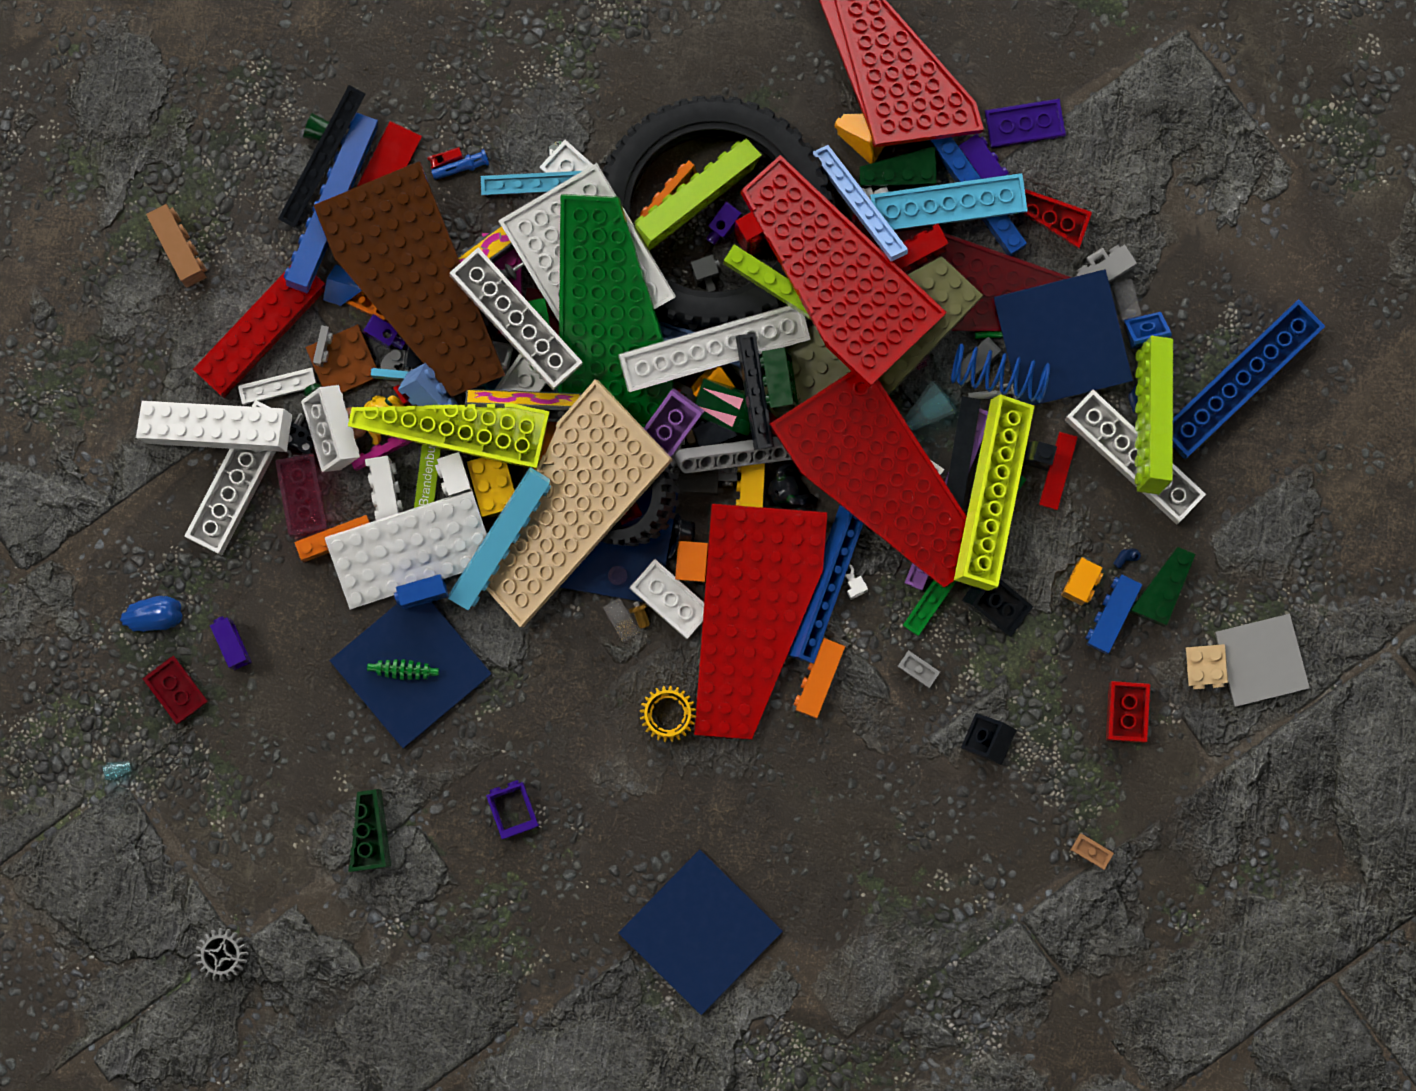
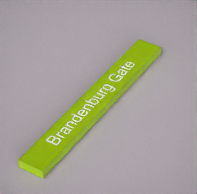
M422 444L414 508L435 502L438 480L435 465L438 464L437 459L441 456V448Z

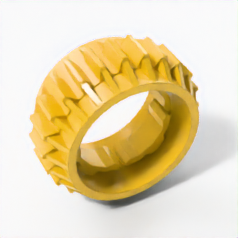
M663 686L662 691L656 688L655 694L650 692L651 698L645 697L647 704H641L645 709L640 710L644 714V716L640 717V720L646 721L642 726H648L646 732L652 731L651 737L658 735V741L661 737H664V742L667 741V738H670L671 742H673L674 737L680 740V734L686 736L685 730L691 731L689 725L695 724L691 719L696 718L692 714L696 709L690 707L694 702H688L690 696L684 697L685 691L678 693V687L675 691H672V686L669 687V690H666L665 686ZM665 698H672L674 701L680 698L687 706L684 707V704L680 700L678 701L684 710L682 724H684L688 715L685 725L680 730L678 729L682 726L681 724L672 730L658 728V730L667 732V734L655 730L649 722L652 721V724L656 728L658 727L652 719V710L654 709L652 702L657 699L654 702L657 704L659 700Z

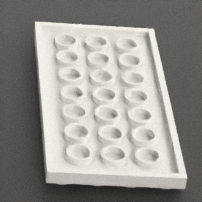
M468 490L327 536L325 541L349 609H353L393 596L397 592V586L439 574L445 579L463 573L487 533L473 491Z

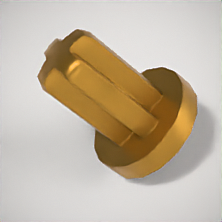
M639 601L634 602V607L628 609L629 612H634L640 629L648 627L650 623L644 609L648 607L647 604H640Z

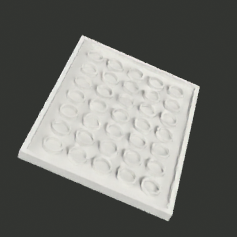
M597 163L499 220V223L558 321L561 194L617 197ZM624 210L654 309L676 296Z

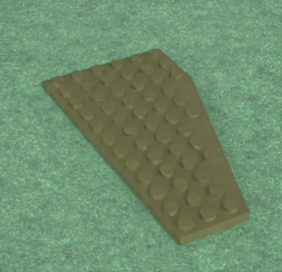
M942 256L913 271L908 276L947 313L878 379L888 395L984 297ZM815 325L808 328L810 340L785 347L791 352L799 405L851 372L826 347ZM761 367L762 376H765V369ZM764 386L765 394L767 395L768 388ZM768 406V410L777 419L786 414L787 412H789L784 411L777 413L773 409H771L770 406Z

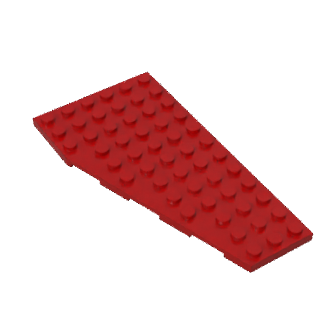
M781 155L741 190L740 193L759 221L767 242L826 347L869 388L946 315L947 312L893 261H890L886 254Z

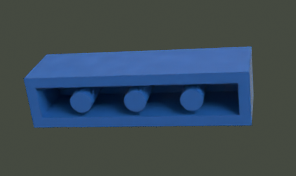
M1122 574L1119 578H1114L1110 586L1113 590L1110 595L1107 594L1102 602L1104 609L1102 612L1098 611L1094 619L1096 625L1094 629H1089L1085 637L1088 640L1086 645L1106 655L1109 654L1143 584Z

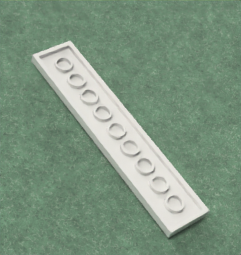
M787 305L618 354L628 392L636 391L739 361L735 337L737 335L755 333L759 354H762V351L783 348L810 340L805 316Z

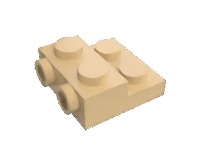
M1225 644L1186 647L1189 686H1193V689H1205V685L1212 684L1213 688L1224 687V683H1228Z

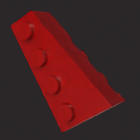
M1025 189L1028 211L1022 214L1078 250L1092 212Z
M753 212L735 221V238L742 250L753 256L761 251L760 248L769 244L763 234L764 230Z
M939 223L933 225V229L922 231L914 236V239H908L903 242L908 249V254L893 261L903 272L910 271V266L916 263L919 266L927 262V257L933 254L937 257L945 252L944 249L949 243Z

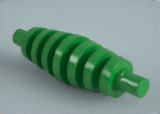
M394 659L393 665H391V660H386L385 665L383 660H378L376 664H367V671H374L377 673V676H382V672H385V677L387 678L390 677V673H392L393 679H397L398 673H400V680H405L406 674H408V680L413 679V674H415L416 680H420L421 675H423V679H428V676H439V668H431L427 663L424 664V667H421V662H417L416 667H414V661L409 660L408 666H406V659L401 660L400 666L398 659Z

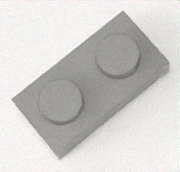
M321 325L313 359L315 366L323 367L324 362L326 363L328 360L329 351H327V346L332 342L333 333H331V329L327 326Z
M909 650L897 666L928 688L931 687L940 671Z

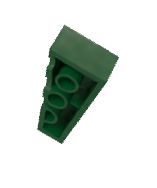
M1180 547L1174 549L1129 613L1165 627L1168 624L1196 554Z

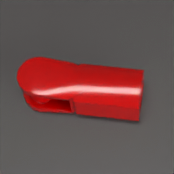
M457 147L432 155L427 159L431 162L432 166L430 168L433 170L462 160L463 156L460 148ZM443 157L444 162L439 163L438 158Z

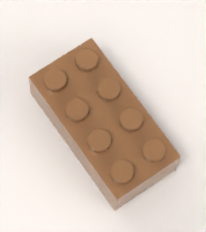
M165 204L147 213L146 215L185 287L188 288L207 278L204 273L207 269L203 261L196 257L198 251L194 244L187 240L190 236L183 225H179L182 221L173 207L169 208Z

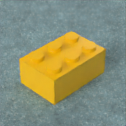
M485 458L467 461L481 517L487 519L500 515L515 491L508 463Z

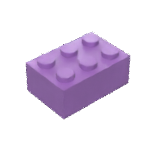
M673 388L644 429L672 457L704 413V410Z

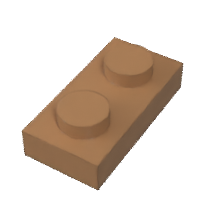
M1081 833L1070 849L1105 870L1114 854Z

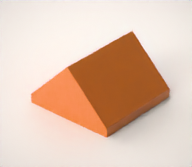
M678 541L676 580L706 583L708 543Z

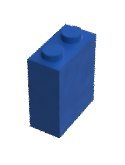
M441 574L397 586V592L394 593L396 603L404 609L449 597L445 580Z

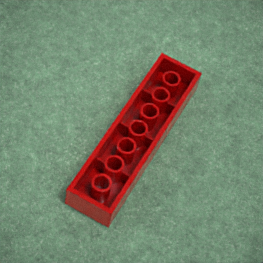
M284 272L193 370L219 395L225 398L325 292L326 284L319 277L315 276L309 292L305 293L288 287L284 278Z

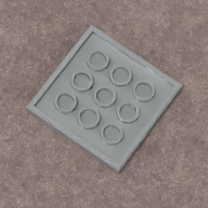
M1290 614L1214 632L1217 644H1225L1228 686L1234 707L1310 688Z

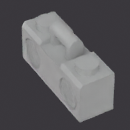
M1125 244L1121 247L1117 245L1110 249L1109 255L1101 248L1086 257L1090 266L1084 265L1079 268L1076 276L1106 269L1110 283L1133 269L1137 263ZM1103 257L1104 260L1096 265L1094 261Z

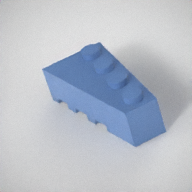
M426 363L409 371L398 389L401 394L406 393L410 397L408 401L413 406L457 405L456 400L451 398L443 384L435 378L433 369L429 368Z

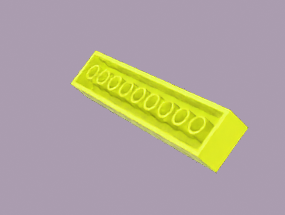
M1001 394L990 401L954 576L955 581L987 591L997 588L999 585L1034 405Z

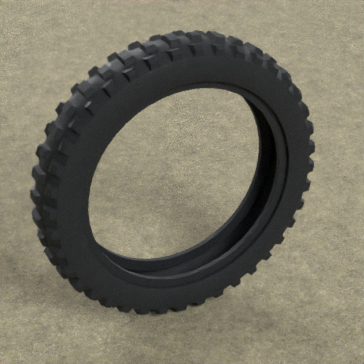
M721 95L711 96L710 99H707L705 96H694L692 101L685 98L674 102L673 106L668 104L657 108L656 114L651 112L641 119V124L637 123L627 130L628 136L624 135L615 145L616 150L614 149L611 155H608L606 159L607 165L604 166L602 171L616 196L620 197L621 204L631 220V206L637 185L647 168L661 154L682 142L701 137H725L741 142L747 138L756 149L764 153L772 162L781 155L828 201L832 202L831 192L827 191L826 188L828 184L827 176L821 172L822 163L819 157L813 156V148L810 143H804L801 132L797 128L791 129L790 123L783 117L779 119L775 117V113L771 109L765 107L762 110L757 103L751 101L743 103L741 99L732 96L728 100ZM778 261L772 269L788 278ZM665 277L676 297L654 310L659 321L664 318L672 326L684 325L686 329L696 332L698 328L704 330L784 307L785 303L754 283L728 291L703 292L680 286Z

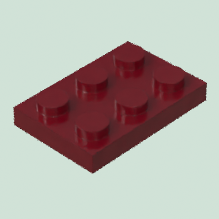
M174 655L142 678L176 725L209 702Z

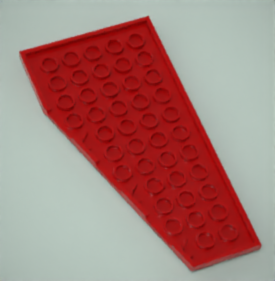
M851 371L769 424L802 475L940 586L946 587L955 581L954 576L967 516L879 380L869 388Z
M712 504L694 735L741 739L753 738L823 571L827 512Z

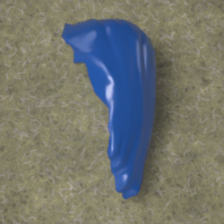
M155 596L140 600L129 605L126 612L122 613L120 621L123 626H128L132 631L166 630L181 622V604L176 599L168 596Z

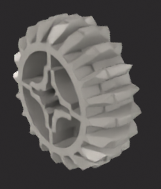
M219 928L218 935L215 930H211L212 937L206 933L204 936L207 941L199 940L203 947H196L197 950L201 951V954H195L196 958L201 957V961L196 962V964L204 965L200 971L204 972L207 969L206 977L211 976L213 973L212 979L217 980L219 975L220 981L225 980V975L228 980L232 979L231 973L238 976L239 972L236 969H244L240 963H247V960L242 958V955H248V952H242V949L246 948L247 945L239 944L243 941V938L240 937L236 940L237 932L230 936L231 929H227L224 934L223 928ZM223 938L222 943H220L217 949L208 948L213 941ZM229 941L235 946L237 956L229 952ZM222 950H224V953H226V955L230 957L221 958L220 960V956H217V954L213 952H221ZM207 954L214 957L215 968L209 964ZM226 960L235 961L231 968L220 971L221 966H223Z

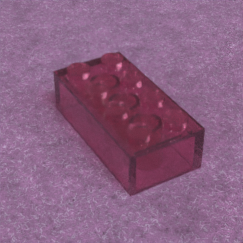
M311 453L275 460L288 535L294 538L320 533L329 529L316 456Z

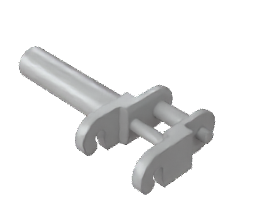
M1000 381L996 385L999 391L968 393V397L977 399L994 398L1001 394ZM1009 383L1003 384V388H1006ZM1013 383L1010 388L1011 391H1008L1007 394L1013 395V399L1017 400L1016 396L1014 395Z

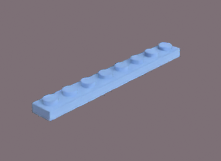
M829 145L814 151L813 156L819 157L822 163L821 170L889 260L894 261L908 254L907 247Z

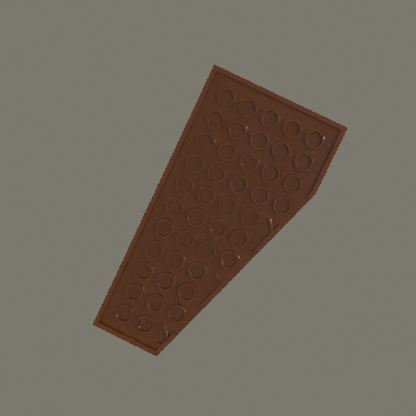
M420 161L313 205L335 260L419 359L426 363L429 368L433 369L435 378L443 384L452 397L506 376L480 309L450 277L449 273L461 262Z

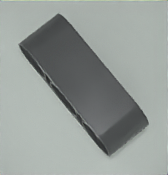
M989 337L977 347L975 376L983 370L989 350H992L991 361L1002 351ZM973 351L961 363V381L967 371ZM971 371L965 383L961 385V388L971 381Z

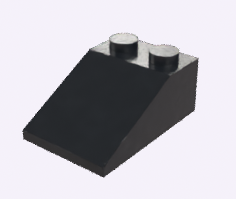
M1001 579L999 580L998 587L990 591L972 586L962 599L972 610L1009 637H1012L1033 608L1029 602Z

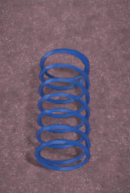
M963 343L959 345L951 374L952 384L957 380L960 386L963 385L971 371V385L974 389L979 387L985 375V386L987 391L990 392L995 388L1000 377V392L1002 395L1008 393L1014 381V395L1017 399L1022 397L1028 386L1030 401L1033 402L1037 399L1038 403L1042 402L1050 375L1049 363L1045 364L1038 390L1032 398L1034 359L1031 362L1023 388L1018 395L1020 356L1017 357L1011 379L1004 391L1003 379L1007 354H1003L994 382L989 388L992 350L988 351L983 370L975 385L978 348L977 346L974 348L967 371L961 381L960 374L964 345Z

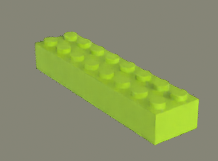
M747 138L742 142L737 141L731 147V151L728 153L724 151L717 158L718 161L714 164L710 162L705 166L701 174L698 172L694 174L687 185L685 183L680 185L674 195H667L662 200L663 203L661 205H654L648 211V215L645 217L642 215L634 222L635 229L649 251L754 170L761 154Z
M1150 336L1136 352L1138 367L1135 376L1138 378V385L1136 386L1135 394L1138 396V402L1135 407V412L1137 413L1135 430L1137 431L1135 448L1137 449L1135 484L1137 485V492L1159 495L1172 482L1173 339Z

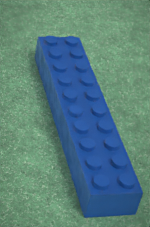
M1298 299L1173 417V448L1184 459L1189 457L1306 346L1325 325Z

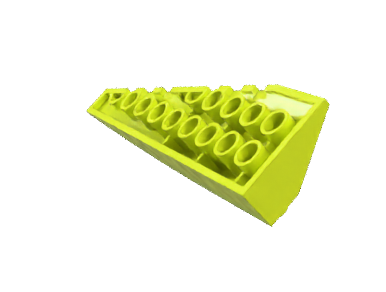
M505 403V408H495V404H487V407H475V404H468L467 407L465 405L352 407L348 427L526 468L531 467L536 470L541 457L549 411L513 403Z

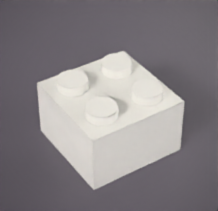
M459 452L437 459L438 464L435 467L440 479L443 478L444 480L441 485L446 497L472 490L462 456Z

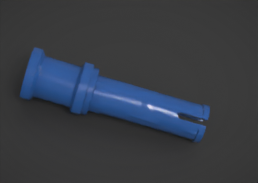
M482 149L479 153L467 154L465 159L449 163L431 171L434 180H438L468 169L469 171H474L476 167L485 164L488 166L490 164L485 150Z

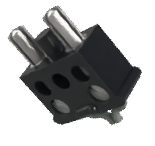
M299 413L294 423L291 422L287 448L301 455L296 454L292 456L291 452L287 449L288 458L291 459L295 457L302 458L303 456L311 458L315 448L313 440L311 442L308 441L312 438L308 423L305 422L304 426L301 427L305 415Z

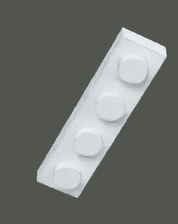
M308 368L239 385L238 389L242 404L246 405L254 403L255 400L262 401L303 391L309 385L316 383L313 368Z

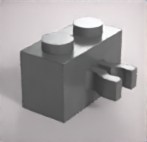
M713 255L692 261L691 271L697 287L706 285L708 292H716L713 282L719 280V274L721 273L718 259L714 260Z

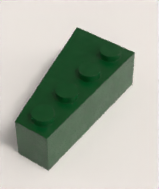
M935 146L859 167V186L865 189L869 187L872 190H878L883 187H887L888 190L914 189L936 185Z
M374 789L357 792L355 824L352 834L353 842L350 852L351 860L348 872L390 867L391 859L382 790Z

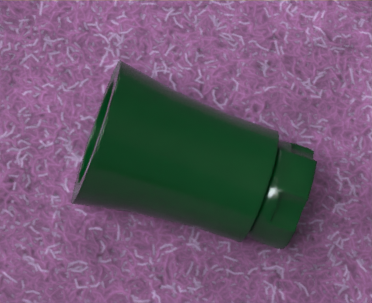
M311 113L303 138L319 141L329 121Z

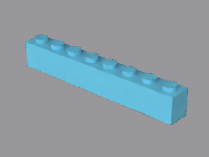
M531 467L528 469L450 591L449 599L466 610H469L471 606L475 607L480 598L478 596L481 590L485 591L490 583L488 579L491 574L495 575L500 567L498 563L501 559H506L510 552L509 546L511 543L515 544L520 536L518 532L529 523L531 512H536L541 503L539 501L541 496H546L551 486L549 485L550 479Z

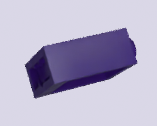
M224 616L213 621L214 624L210 625L228 667L237 670L252 663L234 621L228 617L224 618Z
M516 780L508 783V787L501 790L500 787L489 790L490 794L486 795L501 839H506L539 827L523 782L519 783ZM520 789L531 820L505 830L494 799Z

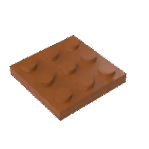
M358 324L333 335L331 344L327 346V351H329L328 360L326 363L324 362L323 367L315 366L313 363L317 342L305 347L322 387L339 385L340 391L343 394L376 380L371 377V369L377 367Z

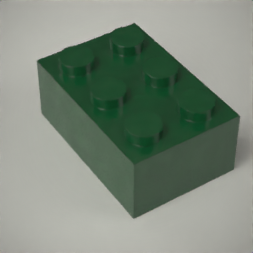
M785 347L762 351L763 357H760L761 367L765 369L763 383L768 388V394L766 395L767 406H770L777 413L794 409L799 403L791 352Z

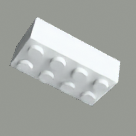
M339 385L319 387L304 398L301 403L321 471L342 470L360 457L359 448L355 442L353 429L348 427V412L345 408L343 394L340 391Z

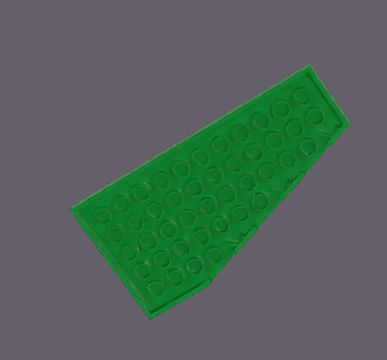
M561 194L559 337L583 363L558 386V392L583 394L594 380H599L644 428L673 389V380L632 392L627 390L618 354L663 342L664 339L620 197Z

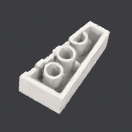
M389 456L365 459L366 466L370 469L368 479L371 488H373L371 496L373 505L376 507V511H374L375 519H383L402 512V501L398 500L397 493H400L398 481L395 482L394 474H397L396 464L392 463Z

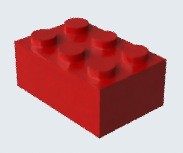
M1109 682L1106 741L1147 742L1150 684Z

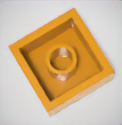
M1081 558L1077 562L1061 596L1081 606L1085 602L1088 603L1095 592L1092 590L1093 586H1097L1103 576V573H1101L1102 567Z

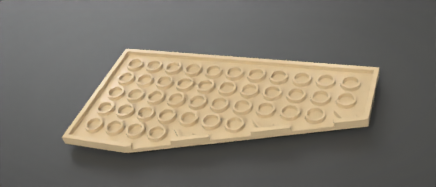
M594 380L557 422V429L536 469V471L550 479L549 485L551 488L546 496H541L539 500L541 503L536 512L532 511L529 515L531 519L525 528L522 527L518 532L520 536L515 544L511 543L509 546L510 552L506 559H501L498 563L500 567L495 575L491 574L488 579L490 583L486 590L519 627H524L673 461L599 380Z

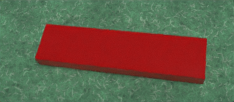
M1063 432L1058 433L1055 444L1057 450L1053 464L1046 476L1039 506L1058 510L1077 436Z

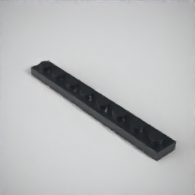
M348 85L278 218L279 220L293 228L296 227L366 93Z

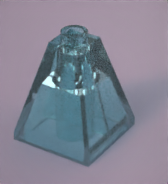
M932 381L905 416V422L911 430H918L955 416L959 413V410L939 383Z

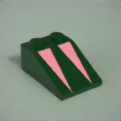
M704 378L694 402L704 410L700 418L748 436L751 428L744 390Z

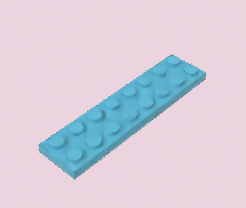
M1022 173L870 195L871 202L894 231L932 226L937 223L946 224L1028 211Z

